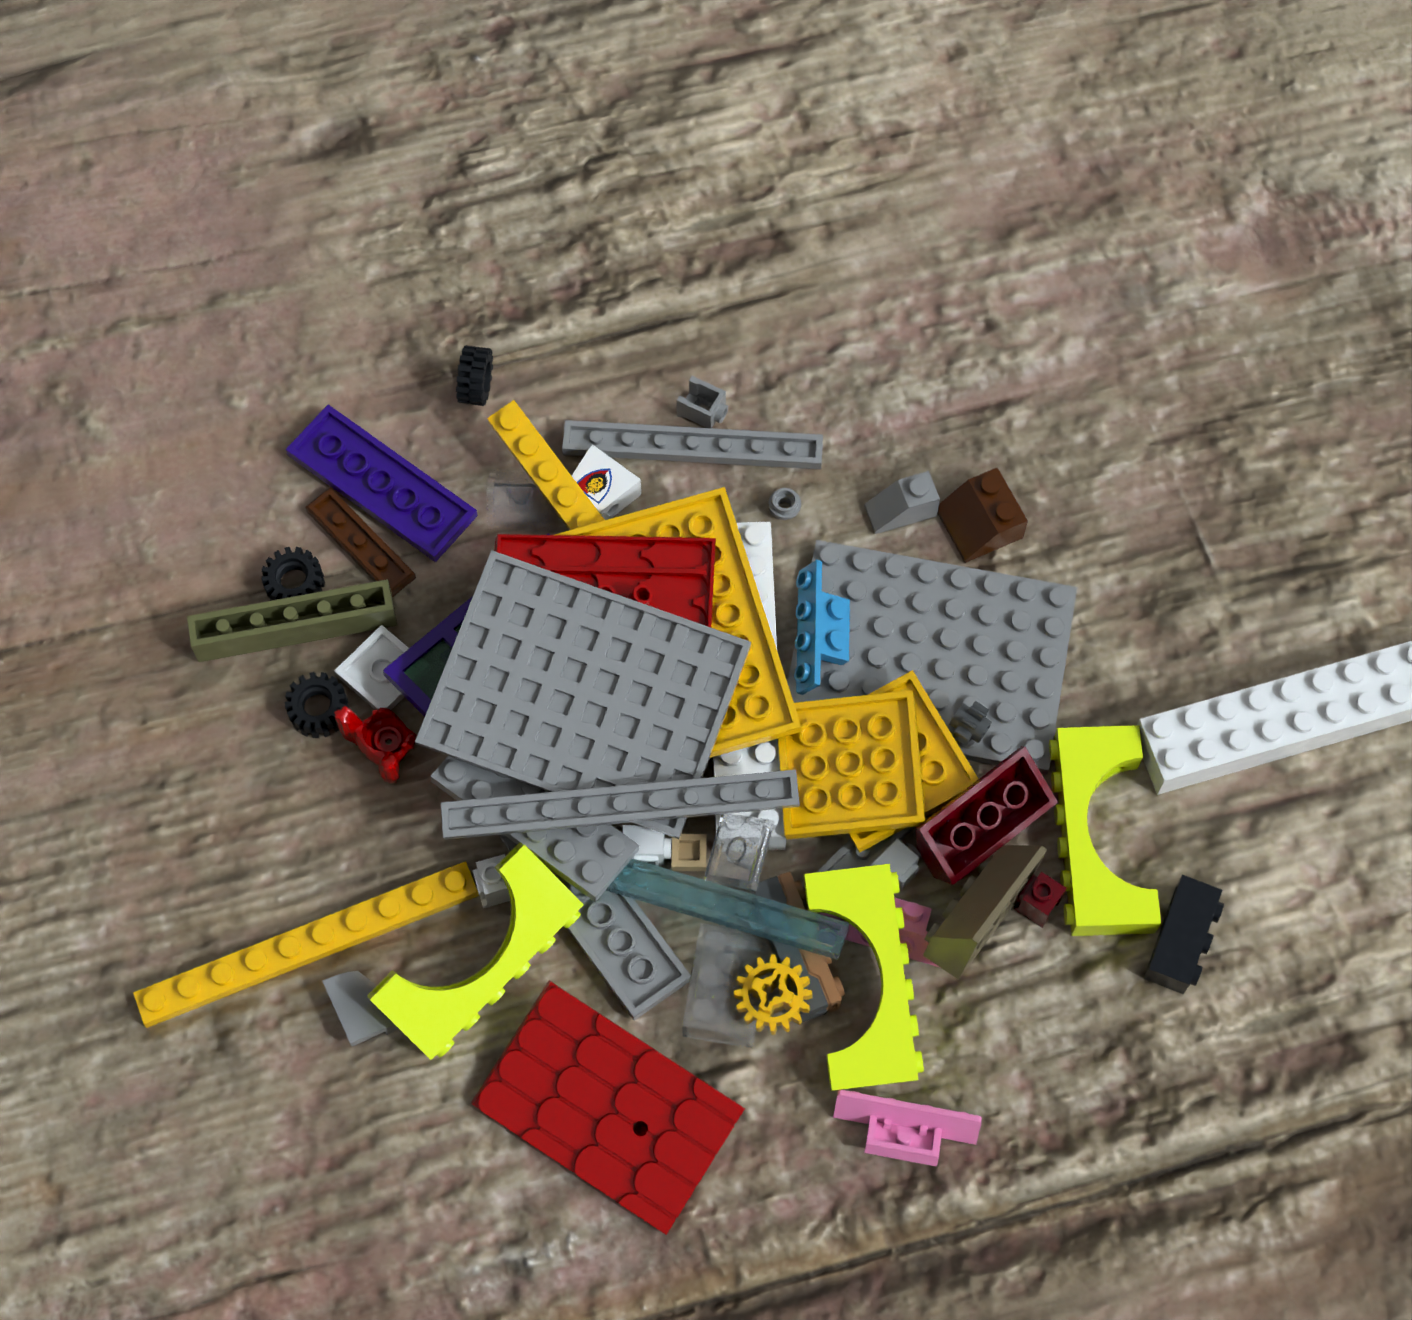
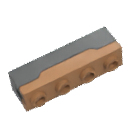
M789 871L780 874L778 877L775 876L752 884L750 897L772 953L776 956L777 963L782 964L783 960L789 957L790 968L793 969L800 964L803 971L799 977L808 976L810 979V984L803 989L811 990L813 998L804 1000L810 1006L809 1013L799 1012L802 1023L825 1015L827 1012L830 1013L840 1009L841 997L845 996L844 988L838 976L832 977L828 967L832 963L831 956L826 944L820 945L815 934L819 931L818 924L813 912H806L802 902L806 900V895L800 880L794 881ZM788 978L787 989L794 992V995H797L798 992L794 982Z

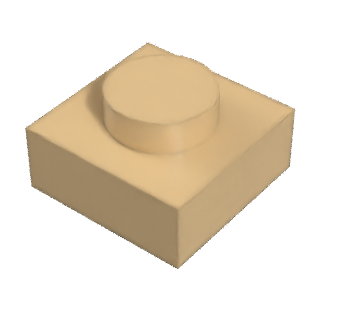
M681 834L679 839L672 837V871H706L707 834Z

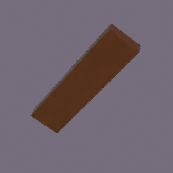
M331 487L305 507L307 513L374 582L388 579L393 597L416 579L415 573Z

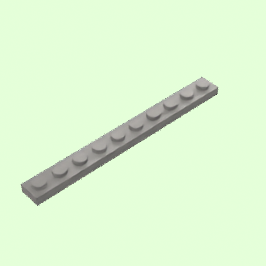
M796 770L441 802L443 838L447 840L799 807L800 803Z

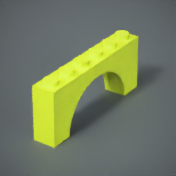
M1140 726L1057 728L1054 740H1049L1050 760H1055L1056 772L1051 774L1052 792H1058L1059 804H1056L1054 807L1055 824L1061 825L1062 837H1058L1057 840L1058 857L1064 858L1065 870H1061L1060 882L1061 885L1067 888L1068 904H1064L1065 925H1070L1071 936L1155 934L1161 925L1158 890L1134 886L1112 873L1096 853L1090 839L1087 823L1088 805L1095 790L1108 778L1118 773L1138 769L1143 758Z
M518 843L494 867L507 887L511 904V916L505 939L500 949L487 965L471 977L445 986L419 985L404 979L392 970L367 995L430 1060L436 1055L439 1058L445 1055L455 1043L452 1038L461 1029L464 1031L469 1030L480 1018L478 1012L487 1003L491 1006L502 997L506 991L503 987L512 977L515 980L519 979L531 966L528 961L537 952L540 954L546 952L556 941L553 936L563 926L566 929L569 928L581 915L578 910L584 904L522 843Z
M890 864L804 874L808 913L818 912L834 915L855 927L872 948L881 977L880 1002L877 1013L868 1030L853 1045L826 1055L830 1091L919 1080L918 1073L924 1072L922 1053L921 1051H915L913 1037L919 1036L916 1014L910 1015L908 1001L914 1000L912 980L911 978L905 979L903 965L909 964L907 943H900L899 929H904V917L902 907H895L894 894L900 893L897 872H891Z

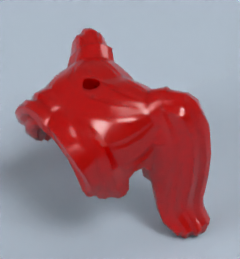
M347 706L334 712L335 720L343 737L355 743L370 761L379 766V773L384 782L396 783L399 778V763L410 749H414L417 735L409 730L388 708L373 710L372 715L363 721ZM388 740L392 741L390 745L386 744Z

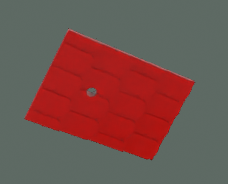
M498 534L495 538V552L711 627L716 538Z
M550 980L471 1102L473 1106L665 1235L668 1234L676 1218L681 1213L696 1186L734 1128L735 1123H737L745 1110L743 1106ZM643 1121V1125L639 1130H633L634 1123Z

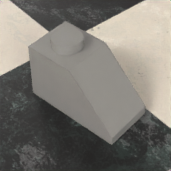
M927 471L895 481L866 502L864 507L874 533L878 534L937 517L940 498L931 475Z

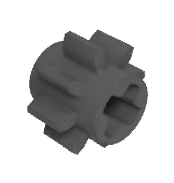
M977 701L970 707L963 703L949 724L956 729L953 737L964 745H967L971 739L979 743L992 724V721L986 718L989 709Z

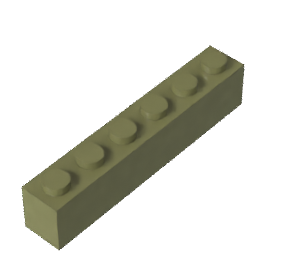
M388 579L187 616L190 644L198 662L372 631L381 625L385 628L398 626L393 595Z

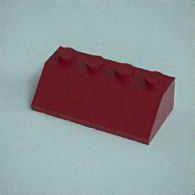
M1025 746L1018 748L916 828L917 850L920 852L922 859L934 878L954 885L1058 803Z

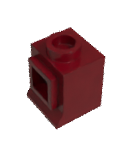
M1042 871L1038 877L1033 874L1021 891L1018 902L1013 909L1043 928L1050 912L1055 905H1059L1067 888Z

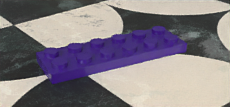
M329 404L285 449L290 458L435 563L478 516L475 508Z

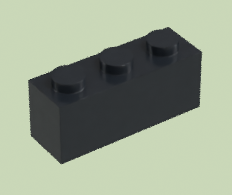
M1182 874L1173 892L1143 979L1184 994L1190 985L1196 986L1203 966L1197 964L1200 954H1207L1214 936L1208 933L1211 922L1218 923L1224 908V903L1219 902L1222 889Z

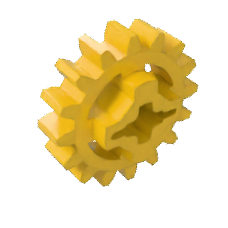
M771 954L770 963H764L763 959L758 957V967L754 969L747 964L745 971L748 976H738L736 979L737 983L743 987L742 989L734 990V997L743 1000L736 1005L738 1013L747 1011L744 1022L748 1025L754 1020L757 1021L756 1030L758 1032H761L765 1026H769L771 1035L776 1034L777 1026H782L786 1032H789V1022L793 1020L800 1025L802 1018L799 1012L809 1013L810 1006L804 1000L812 999L813 994L811 990L803 989L810 984V979L808 976L799 977L803 971L800 964L793 969L790 968L789 957H786L782 964L777 963L775 954ZM773 973L771 976L766 977L764 979L759 978L764 974ZM788 978L794 982L798 992L797 995H794V992L787 989ZM779 984L780 997L775 996L768 1004L766 992L772 993ZM749 994H753V997L759 999L758 1012L751 1005ZM782 1010L788 1011L787 1013L781 1016L773 1017L774 1014L777 1012H780Z

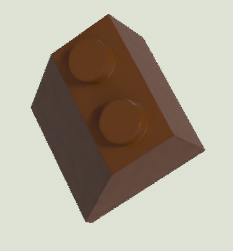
M998 467L968 479L939 504L937 512L965 563L1023 539L1028 523Z

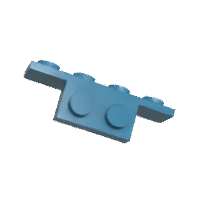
M817 559L801 569L796 579V586L798 588L796 618L798 620L797 637L795 640L797 666L794 678L796 680V693L801 695L820 686L821 660L841 666L849 662L850 599L822 592V561Z

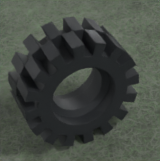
M465 345L462 349L456 379V398L458 403L486 405L489 397L488 392L491 388L490 382L492 381L491 373L493 370V352L490 348Z
M290 547L284 548L286 554L283 555L277 550L274 552L276 559L273 560L268 557L266 560L268 567L263 566L262 568L263 576H261L270 601L321 592V587H325L324 575L316 556L313 558L312 553L308 550L303 553L301 547H296L295 552H292ZM291 570H300L305 573V581L299 587L287 589L281 585V578L285 573Z
M315 672L309 673L310 679L307 680L302 675L298 677L300 683L297 685L293 681L290 685L292 691L286 692L287 702L284 703L287 715L293 727L297 731L300 729L302 735L308 737L309 733L312 734L313 738H319V733H323L325 737L331 736L329 730L339 731L334 712L344 706L349 708L344 688L341 683L338 684L335 677L331 676L329 679L327 673L321 672L320 677H317ZM314 695H324L330 700L328 710L318 716L306 713L304 710L306 701Z

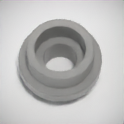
M780 488L770 496L769 510L778 519H792L800 512L801 499L792 489ZM786 502L790 507L781 508L779 504Z

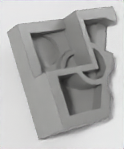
M359 971L346 972L323 980V984L352 1047L383 1032H386L388 1035L399 1029L367 997L377 985Z

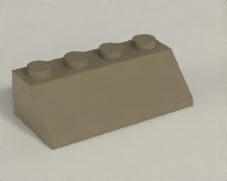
M1004 845L994 856L991 855L983 861L977 869L980 872L977 879L970 876L961 889L960 894L963 895L961 900L953 899L942 916L946 919L942 925L935 922L927 933L924 940L929 942L923 956L959 980L1015 905L1021 891L1033 874H1035L1047 849L1043 846Z

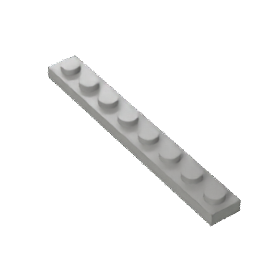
M565 420L562 452L563 455L585 456L588 449L594 445L611 458L821 469L823 435Z

